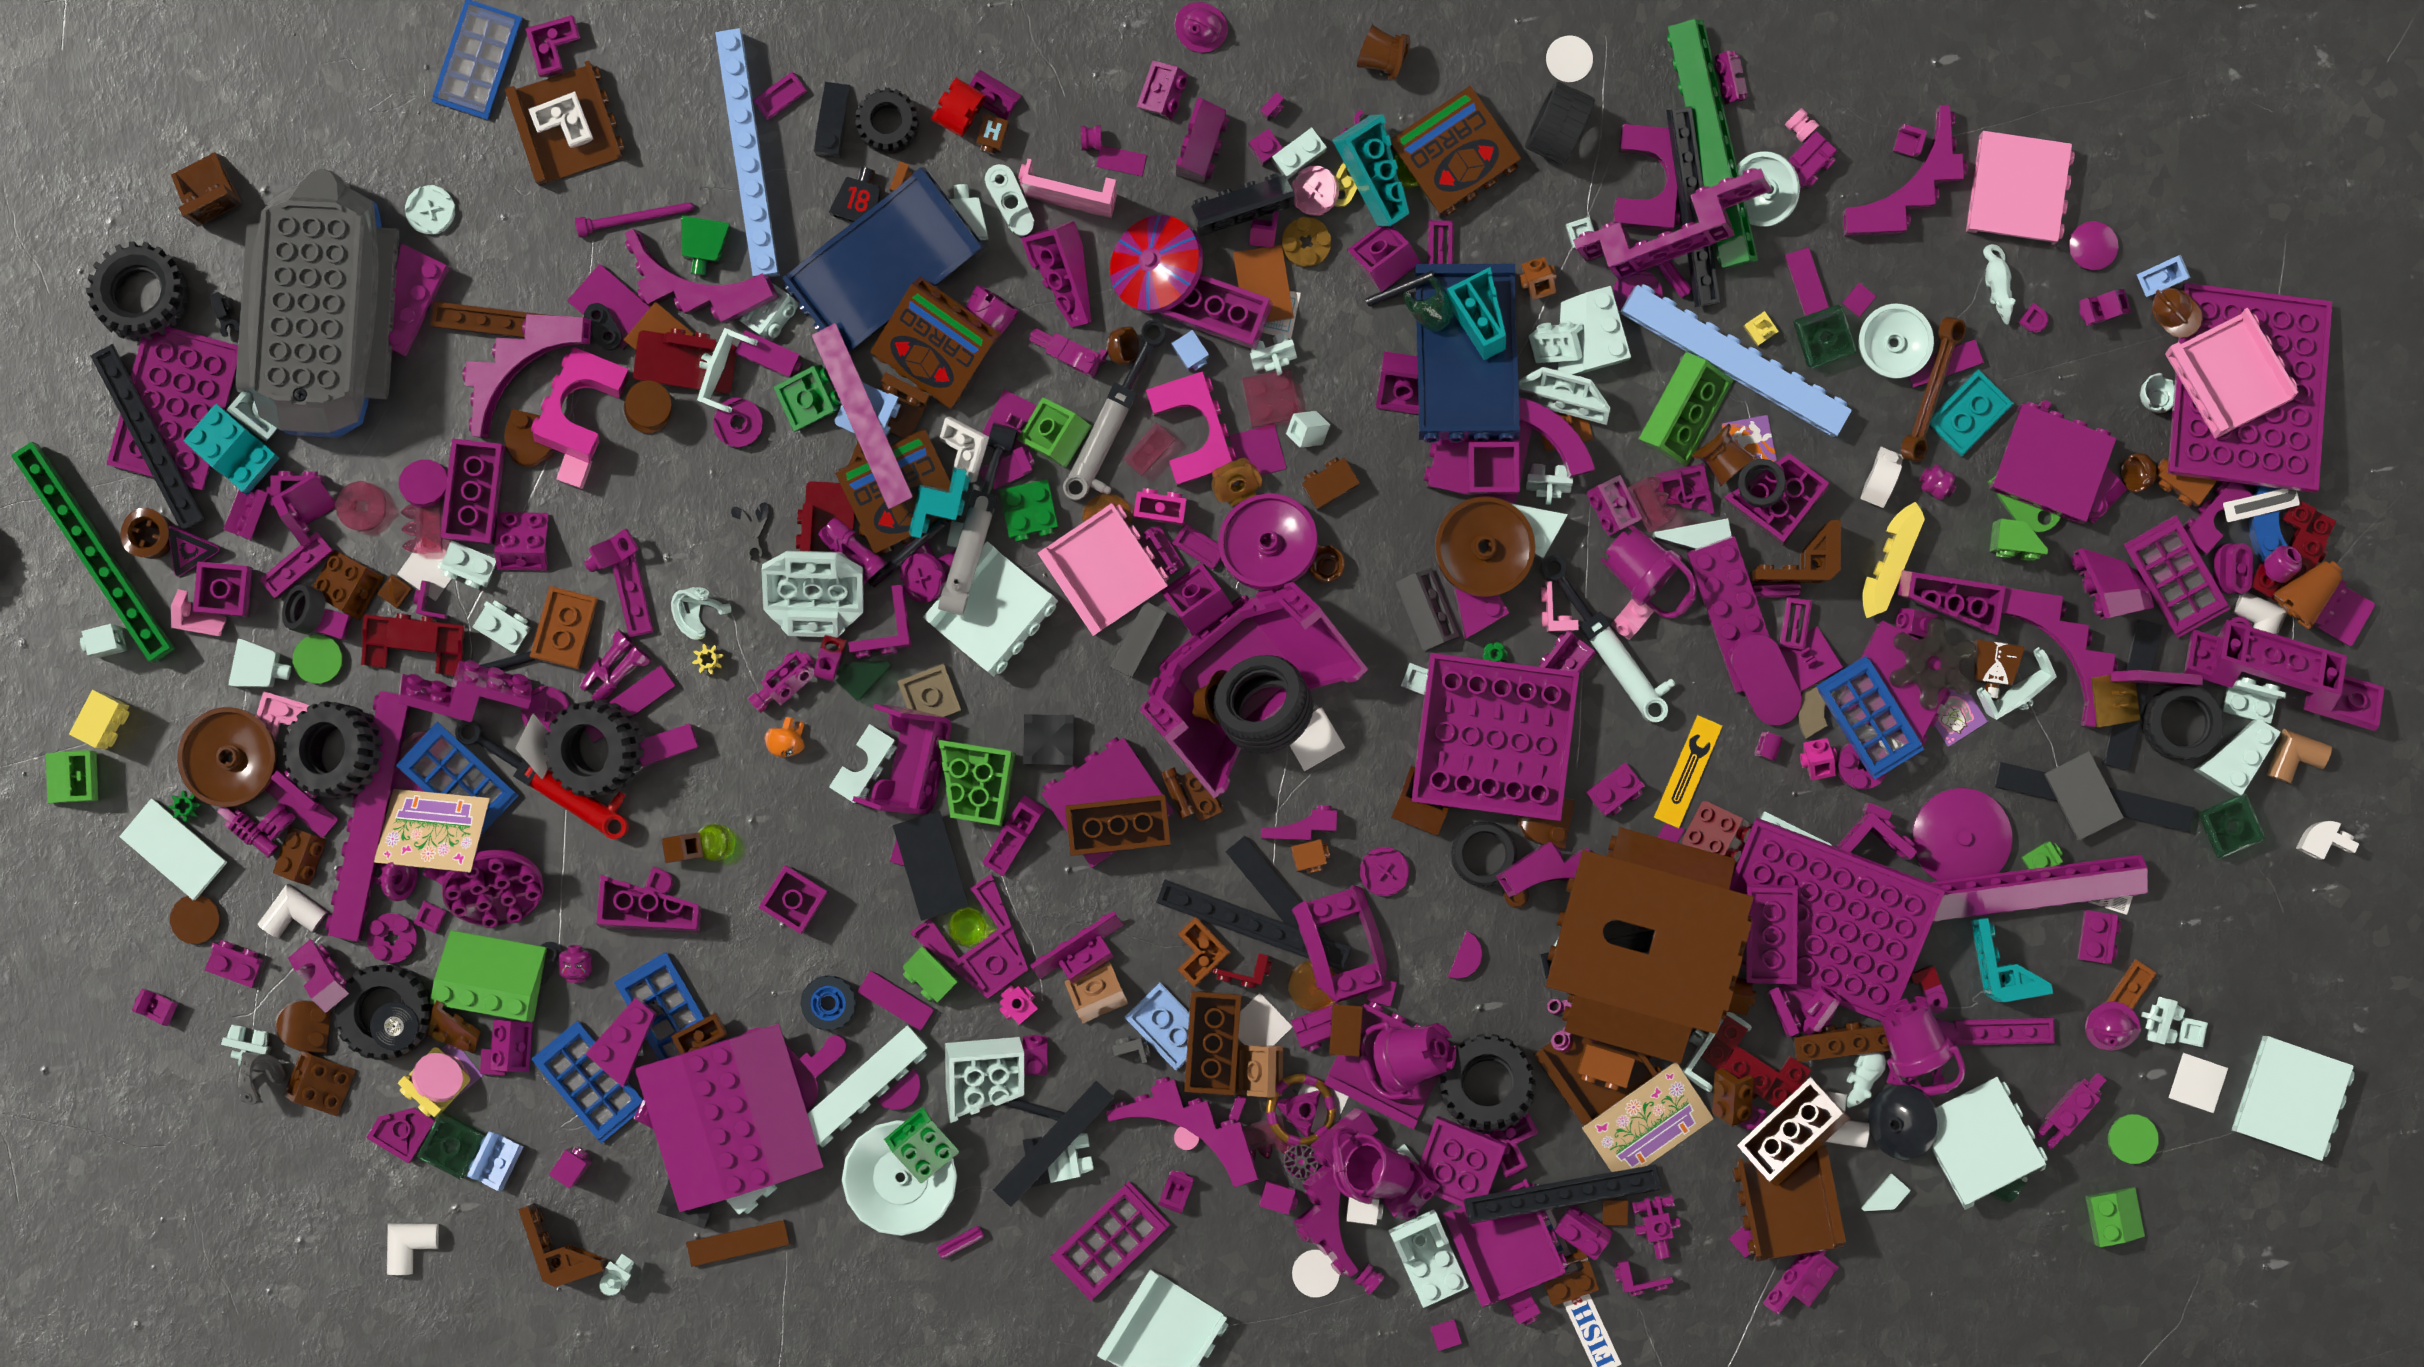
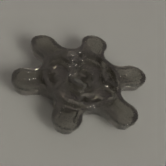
M1933 618L1928 622L1927 635L1923 639L1916 640L1905 632L1898 633L1893 639L1894 646L1904 653L1906 662L1902 668L1891 672L1889 677L1890 683L1897 688L1907 684L1917 685L1921 691L1919 702L1925 710H1932L1938 705V695L1942 689L1950 688L1960 696L1968 695L1972 690V683L1961 674L1960 665L1963 660L1975 655L1976 646L1969 640L1962 641L1959 644L1949 643L1945 638L1946 624L1940 618ZM1929 657L1938 658L1940 662L1938 670L1928 668L1927 660Z

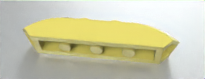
M1916 502L1901 510L1893 518L1886 530L1893 535V538L1887 539L1883 548V552H1886L1883 562L1878 561L1873 574L1877 575L1876 579L1867 577L1863 588V607L1866 618L1886 611L1902 570L1905 568L1925 520Z

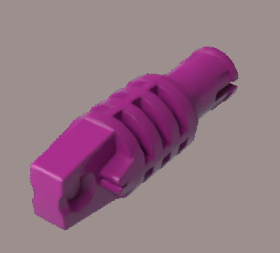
M220 807L217 811L227 820L224 826L245 844L254 845L267 858H270L277 851L279 846L271 842L257 828L258 824L239 808L234 812L229 807Z

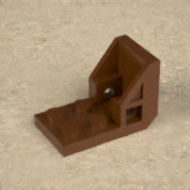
M216 152L171 174L179 198L183 203L178 208L182 216L197 227L242 204Z
M1830 520L1825 523L1800 552V570L1799 565H1784L1781 569H1774V565H1759V567L1750 572V582L1826 583L1830 581L1841 570V520ZM1812 561H1816L1818 566H1813Z
M535 1203L518 1209L543 1282L553 1287H558L605 1270L608 1265L605 1257L571 1244L550 1251L549 1246L552 1245L549 1232H544L541 1222L544 1221V1217L540 1207L536 1208ZM556 1258L561 1260V1265L557 1264Z

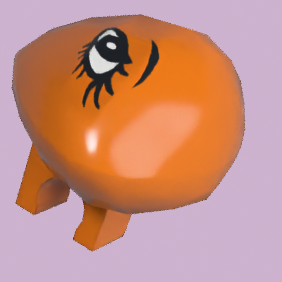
M785 717L782 728H770L764 736L768 751L774 756L782 758L800 753L805 748L801 738L804 727L803 722L795 721L793 728L794 718Z

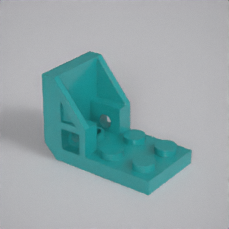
M1988 918L1971 920L1985 995L1995 1002H2009L2053 994L2051 983L2018 964L1997 966L1996 962H2000L1998 948L1993 947L1992 937H1995L1993 923H1989ZM2002 975L2005 976V981H2004V982H2002V978H2001Z

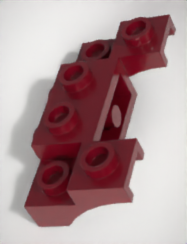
M2300 500L2299 505L2288 508L2281 520L2298 529L2295 531L2288 547L2295 548L2301 555L2302 568L2300 572L2290 581L2280 583L2271 580L2266 574L2264 565L2259 564L2258 570L2252 579L2251 588L2278 605L2279 603L2275 600V596H2273L2277 590L2313 569L2318 562L2321 563L2324 560L2328 551L2325 549L2328 543L2326 541L2336 523V520L2316 511V508Z
M396 613V618L364 614L361 665L387 668L389 648L436 653L435 673L454 676L459 660L463 661L466 626L437 623L436 618L421 616V621L411 620V615Z
M1726 1015L1717 1034L1714 1035L1700 1059L1717 1070L1723 1068L1738 1079L1748 1075L1754 1078L1752 1098L1756 1099L1759 1096L1778 1108L1803 1084L1811 1069L1789 1056L1780 1071H1775L1738 1046L1748 1028Z

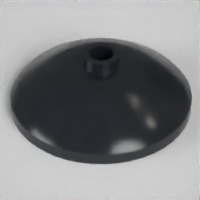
M1905 1084L1894 1085L1881 1091L1871 1103L1868 1113L1870 1135L1878 1148L1885 1154L1896 1159L1909 1160L1922 1156L1934 1145L1939 1133V1116L1934 1103L1922 1090ZM1895 1120L1898 1121L1899 1128L1894 1126Z

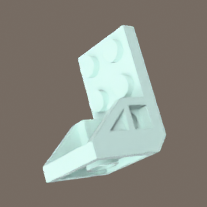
M1434 1209L1388 1230L1423 1308L1469 1287Z

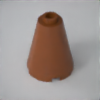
M2324 561L2277 590L2273 596H2275V600L2290 616L2293 615L2299 619L2297 622L2309 630L2342 581L2341 573L2343 570L2334 561L2330 563Z

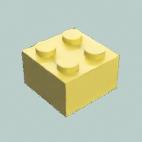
M92 690L69 735L94 748L107 750L108 746L112 747L118 737L116 731L119 725H123L129 716V711L127 710L130 705L104 692Z

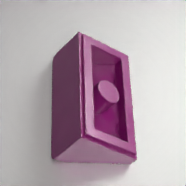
M979 70L974 75L970 86L986 95L982 106L1004 120L1008 119L1021 98L1019 93L982 70Z

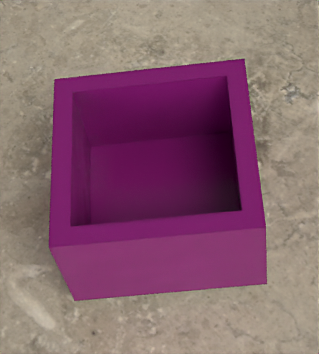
M1519 442L1468 443V495L1518 494L1520 492Z

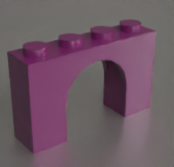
M1623 124L1621 127L1619 152L1642 154L1655 158L1664 168L1666 185L1662 193L1649 200L1616 198L1613 222H1620L1623 227L1672 231L1674 225L1679 224L1680 210H1676V200H1679L1669 128Z

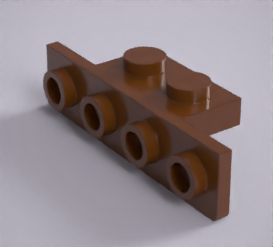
M1860 1021L1847 1022L1846 1027L1836 1028L1835 1024H1829V1026H1823L1821 1031L1815 1032V1034L1794 1037L1795 1054L1798 1062L1890 1051L1883 1026L1867 1027L1864 1024L1861 1025Z

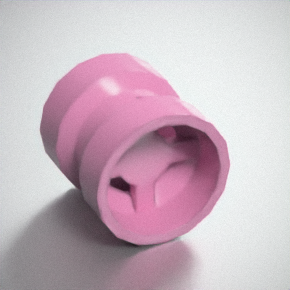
M1801 108L1785 123V126L1789 130L1796 132L1797 139L1802 143L1815 131L1819 124L1815 120H1810L1807 112Z

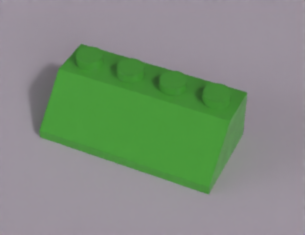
M1685 352L1643 429L1639 440L1653 450L1687 467L1692 458L1691 455L1696 451L1734 380L1706 359Z

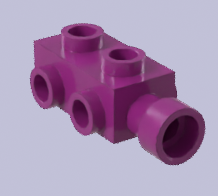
M797 649L794 653L787 654L783 659V663L775 670H769L765 674L764 679L760 682L764 688L758 693L754 692L747 699L760 713L768 707L767 704L773 699L781 706L814 677V667L812 664L815 661L806 651L801 654Z

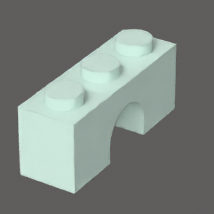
M869 724L856 744L868 756L866 767L859 772H852L842 766L829 787L855 804L857 802L852 801L853 796L866 797L870 791L867 788L868 784L872 779L876 781L884 769L881 767L882 762L885 758L889 760L897 748L894 746L896 740Z

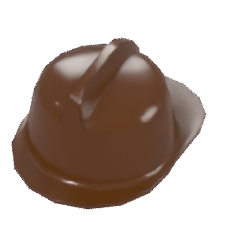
M2180 288L2156 290L2152 314L2169 334L2177 338L2190 337L2196 333L2201 326L2203 318L2202 311L2192 298Z
M1226 670L1216 671L1208 684L1195 692L1193 699L1194 708L1192 711L1194 717L1210 720L1217 725L1220 724L1216 718L1213 703L1215 691L1219 682L1227 673Z

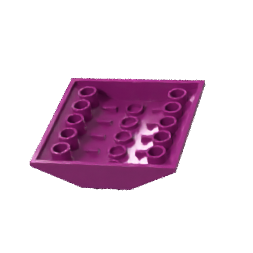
M1430 653L1416 754L1412 802L1561 821L1579 672Z
M779 1023L635 1068L679 1212L736 1197L824 1167Z

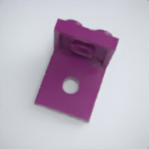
M902 585L892 586L898 636L848 642L849 652L852 655H856L858 659L873 657L872 652L881 651L882 655L897 654V649L912 647L906 597Z
M1872 812L1865 813L1836 847L1851 853L1864 836L1871 831L1903 860H1911L1917 853L1913 848L1915 844L1905 835L1903 837L1897 835L1894 832L1896 827L1886 819L1880 820Z

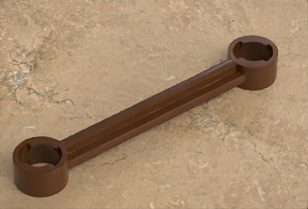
M1946 317L1939 326L1941 343L1912 434L1906 436L1901 444V455L1904 459L1920 462L1927 454L1928 443L1925 437L1955 344L1960 343L1965 336L1966 325L1961 319Z

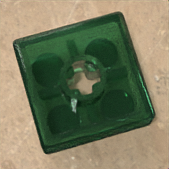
M1840 305L1826 308L1793 321L1806 364L1811 369L1857 352L1844 309ZM1826 331L1830 335L1827 336V341L1824 342L1820 337Z
M2247 794L2237 796L2199 812V817L2217 858H2223L2265 840V835ZM2229 820L2237 823L2234 833L2232 830L2227 829Z
M440 1113L417 1157L457 1179H462L475 1158L485 1134L446 1113ZM455 1140L457 1150L449 1152L446 1142Z

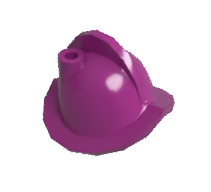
M1203 2L1190 3L1182 7L1176 14L1174 22L1176 35L1180 42L1189 50L1199 53L1211 52L1220 47L1226 39L1228 32L1227 21L1221 11L1214 6Z
M2113 1001L2102 1003L2093 1009L2088 1015L2085 1024V1033L2089 1041L2099 1049L2109 1051L2119 1050L2130 1045L2138 1037L2141 1030L2139 1018L2134 1011L2123 1003Z

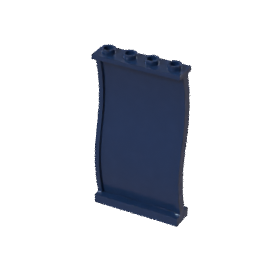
M920 167L909 179L877 205L821 246L790 273L783 276L782 279L785 281L783 286L791 296L795 295L801 302L798 305L806 316L811 315L816 322L813 325L818 332L836 323L849 354H851L856 347L888 323L910 285L921 276L936 286L972 256L984 249L985 245L927 169Z
M1515 263L1416 264L1415 277L1431 270L1436 275V280L1415 288L1418 440H1424L1427 443H1435L1439 440H1449L1453 443H1460L1464 440H1474L1475 442H1488L1489 440L1512 442L1518 440L1520 426ZM1491 267L1492 279L1506 334V349L1483 360L1447 304V288Z

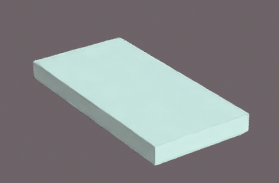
M153 798L150 799L119 836L192 900H196L227 863L225 859L177 818H173V815Z

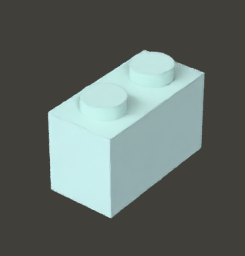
M1310 128L1273 155L1272 163L1281 175H1285L1288 180L1324 154L1327 147L1314 129Z
M108 624L82 631L83 637L80 638V644L83 652H87L88 656L101 658L127 651L121 626Z

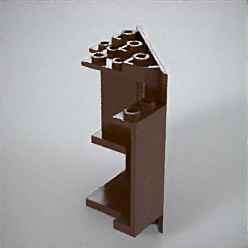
M1619 827L1617 837L1611 836L1608 850L1611 851H1608L1607 856L1582 850L1575 878L1569 877L1566 891L1570 892L1566 911H1560L1557 926H1560L1561 929L1556 946L1551 945L1547 960L1552 962L1545 987L1569 993L1567 1002L1571 1003V1006H1565L1562 1021H1566L1564 1032L1681 1064L1692 1028L1717 1034L1721 1019L1726 1018L1752 924L1753 916H1749L1753 896L1729 890L1735 858ZM1612 920H1619L1655 930L1649 954L1608 943L1603 936L1605 924Z

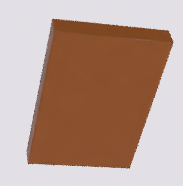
M1282 244L1275 245L1274 248L1263 247L1233 252L1238 287L1270 298L1273 303L1266 323L1294 319Z
M549 586L530 658L579 670L598 598Z

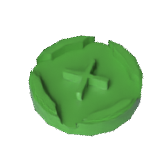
M311 635L305 637L297 644L293 652V665L296 673L303 680L312 684H324L334 679L340 673L343 666V653L334 639L325 635Z
M2126 1114L2118 1118L2108 1132V1145L2112 1154L2128 1164H2140L2149 1160L2156 1152L2159 1144L2155 1125L2148 1118L2138 1114Z

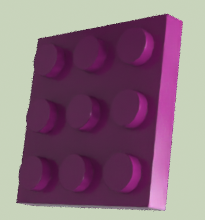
M1437 1116L1419 1167L1429 1180L1436 1181L1439 1184V1188L1434 1192V1196L1465 1208V1198L1490 1193L1507 1144Z

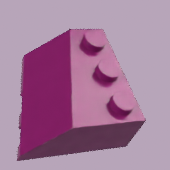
M1197 98L1188 126V135L1185 136L1182 144L1181 157H1178L1176 162V176L1201 184H1205L1206 178L1211 179L1215 165L1211 164L1213 155H1219L1222 141L1218 139L1221 131L1226 132L1230 119L1225 117V109L1205 99Z

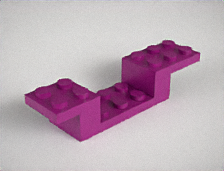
M1751 168L1744 171L1743 175L1739 177L1722 179L1718 185L1701 187L1695 191L1696 193L1690 195L1699 223H1687L1678 231L1661 233L1657 239L1640 241L1634 245L1635 247H1633L1630 235L1620 222L1607 223L1602 226V229L1595 232H1584L1573 241L1576 250L1586 262L1605 255L1608 267L1619 280L1735 236L1726 208L1772 191V188L1761 168Z
M2230 620L2226 621L2218 637L2197 630H2193L2190 635L2184 674L2201 675L2203 680L2232 688L2241 672H2246L2307 691L2304 710L2373 731H2376L2380 724L2384 687L2344 675L2346 655Z

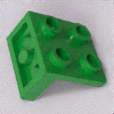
M923 1107L884 1139L892 1153L920 1183L925 1182L959 1153L956 1146L938 1128Z

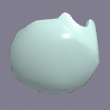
M2162 373L2149 376L2141 386L2140 399L2143 405L2148 410L2156 413H2165L2172 409L2174 381L2165 378Z

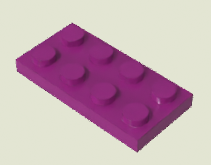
M1747 884V895L1753 896L1749 916L1753 917L1747 939V983L1797 984L1798 885Z

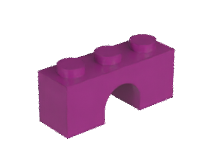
M2223 481L2215 489L2217 495L2211 501L2207 499L2199 507L2198 510L2201 513L2195 519L2191 517L2183 525L2196 550L2202 556L2208 554L2224 536L2214 525L2216 513L2218 511L2225 512L2223 503L2253 496L2241 484Z
M310 939L289 956L288 959L295 972L307 982L303 986L311 1000L326 1013L349 994L344 986L347 982L337 971L339 968L329 957L331 954L323 944L318 946Z

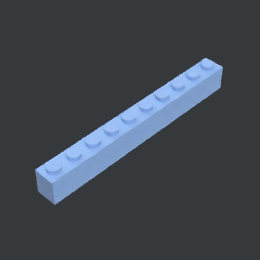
M740 28L715 32L752 275L755 277L764 273L769 275L770 278L778 277L780 274L743 34Z
M1642 284L1641 287L1637 285L1633 288L1620 314L1685 352L1706 359L1728 377L1829 436H1838L1852 411L1847 407L1848 403L1838 397L1832 399L1826 395L1827 391L1816 384L1810 386L1804 382L1805 378L1798 373L1792 372L1790 374L1784 371V366L1773 359L1769 362L1762 358V353L1753 347L1747 349L1740 345L1741 341L1730 334L1726 337L1719 333L1720 329L1710 322L1704 324L1697 320L1698 315L1687 309L1684 312L1676 308L1677 303L1667 297L1663 299L1654 295L1655 290L1649 286Z

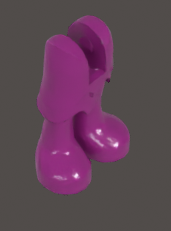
M834 518L820 530L819 536L832 552H842L850 561L863 567L864 585L886 562L882 557L874 554L858 542L854 537L856 533L852 529L847 527L842 521Z
M617 629L613 634V644L602 659L599 657L596 663L594 662L592 668L580 683L579 687L584 692L598 679L603 683L591 697L592 700H605L613 693L618 683L635 666L646 667L652 662V659L642 649L634 646L611 673L610 667L634 645V642L620 629Z

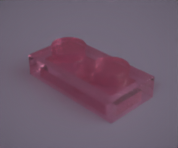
M1155 423L1125 456L1123 461L1142 477L1175 439L1159 424Z

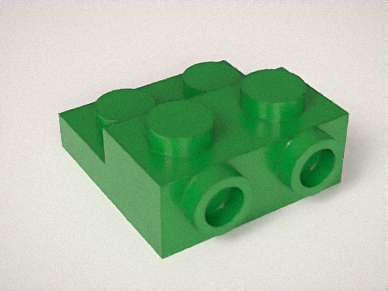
M822 365L812 366L773 387L793 432L839 412L841 408L838 394L830 384L831 378L827 369L823 368Z
M1048 479L999 490L1010 539L1015 538V542L1030 539V534L1039 533L1040 536L1054 534V529L1058 528Z

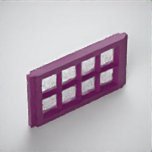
M2177 515L2123 544L2177 638L2231 609Z
M1128 1181L1049 1258L1091 1301L1170 1224Z

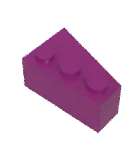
M1453 586L1465 640L1509 614L1499 595L1477 597L1466 594Z

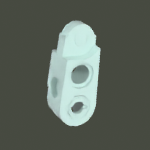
M1000 164L994 165L985 174L987 189L1012 233L1022 237L1028 236L1033 230V223L1035 221L1017 180L1009 167ZM997 175L1004 176L1005 179L1002 184L995 182ZM1009 197H1014L1018 200V205L1013 209H1009L1004 205L1005 200Z

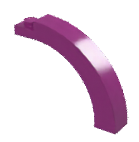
M1519 398V422L1532 427L1549 440L1559 453L1569 478L1595 470L1585 444L1565 420L1536 402Z

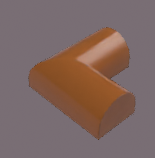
M1196 917L1178 933L1194 953L1177 970L1195 987L1230 952Z

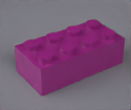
M1200 274L1196 286L1187 298L1177 306L1160 312V314L1165 319L1256 350L1273 303L1270 298Z
M452 438L440 538L494 545L506 448L504 445Z

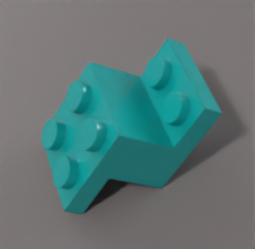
M217 403L183 440L212 468L230 480L245 495H248L280 459L259 438L237 422Z
M954 466L949 491L922 484L919 485L909 529L911 536L921 538L922 533H927L929 519L926 517V514L956 520L957 515H962L964 501L961 499L962 491H967L970 476L966 475L967 471L964 468Z

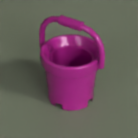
M1630 525L1629 528L1633 532L1627 534L1623 531L1606 550L1605 553L1610 556L1609 559L1601 558L1600 562L1631 592V598L1639 606L1647 604L1656 614L1669 619L1685 614L1696 599L1695 593L1697 589L1692 572L1682 563L1683 557L1674 550L1668 551L1636 526ZM1679 567L1689 580L1690 592L1686 594L1675 612H1666L1655 606L1650 599L1665 585Z
M1915 996V1003L1909 1004L1907 998L1885 1008L1882 1011L1885 1017L1879 1016L1892 1054L1887 1064L1897 1084L1908 1085L1901 1077H1915L1926 1074L1948 1062L1954 1055L1959 1067V1074L1955 1081L1926 1086L1920 1090L1928 1096L1948 1093L1951 1089L1958 1087L1964 1080L1966 1071L1963 1058L1958 1047L1954 1046L1951 1039L1941 1030L1927 1000L1924 997Z
M1388 1022L1372 1025L1365 1029L1360 1037L1359 1060L1366 1080L1370 1082L1372 1088L1381 1097L1388 1100L1411 1097L1413 1095L1412 1089L1419 1082L1447 1072L1454 1067L1456 1048L1455 1045L1449 1046L1447 1039L1452 1038L1450 1032L1439 1023L1408 1029L1390 1027ZM1383 1029L1377 1035L1374 1043L1376 1069L1381 1080L1388 1088L1401 1093L1390 1094L1385 1092L1378 1086L1375 1080L1376 1076L1365 1051L1366 1039L1374 1031Z
M1341 1127L1335 1132L1332 1149L1334 1159L1333 1178L1337 1188L1345 1196L1353 1198L1358 1202L1371 1204L1373 1198L1392 1201L1397 1196L1403 1197L1407 1194L1414 1180V1171L1410 1170L1409 1163H1412V1161L1405 1153L1386 1146L1380 1139L1364 1133L1359 1134L1357 1130ZM1342 1134L1353 1135L1339 1147V1139Z

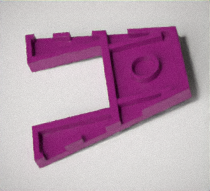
M991 874L970 889L999 929L959 958L931 918L910 932L913 937L987 999H990L1029 970Z

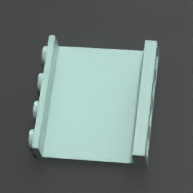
M987 541L981 551L963 616L939 610V597L923 618L994 677L1005 670L1008 665L1007 661L1013 654L1016 655L1021 651L1024 646L1023 642L1027 637L1037 632L1040 627L1039 623L1044 617H1048L1054 612L1055 604L1058 600Z
M2263 1036L2232 1131L2322 1161L2323 1156L2327 1157L2330 1151L2331 1143L2328 1142L2330 1135L2335 1133L2338 1127L2339 1119H2336L2339 1109L2342 1110L2346 1103L2347 1096L2344 1095L2347 1085L2350 1086L2354 1079L2353 1065L2269 1036Z
M1998 1077L1936 1107L1939 1116V1133L1931 1150L1964 1210L1974 1206V1201L2037 1169H2040V1171L2045 1170V1161L2048 1160L2041 1147L2037 1148L2033 1142L2035 1135L2030 1126H2024L2021 1120L2023 1114L2017 1103L2012 1104L2008 1096L2011 1095L2008 1086L2004 1081L2000 1083Z
M1150 1269L1097 1356L1105 1361L1108 1360L1117 1367H1201L1198 1364L1203 1356L1208 1358L1215 1347L1212 1342L1216 1335L1221 1337L1228 1326L1225 1322L1227 1316Z

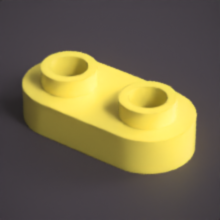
M1344 162L1335 177L1339 184V191H1343L1345 197L1337 199L1334 205L1336 207L1347 206L1357 190L1352 177L1347 175L1348 169Z

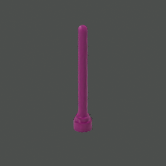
M691 202L595 220L585 219V216L575 218L577 234L579 238L589 236L588 233H593V230L688 213L694 210V205Z

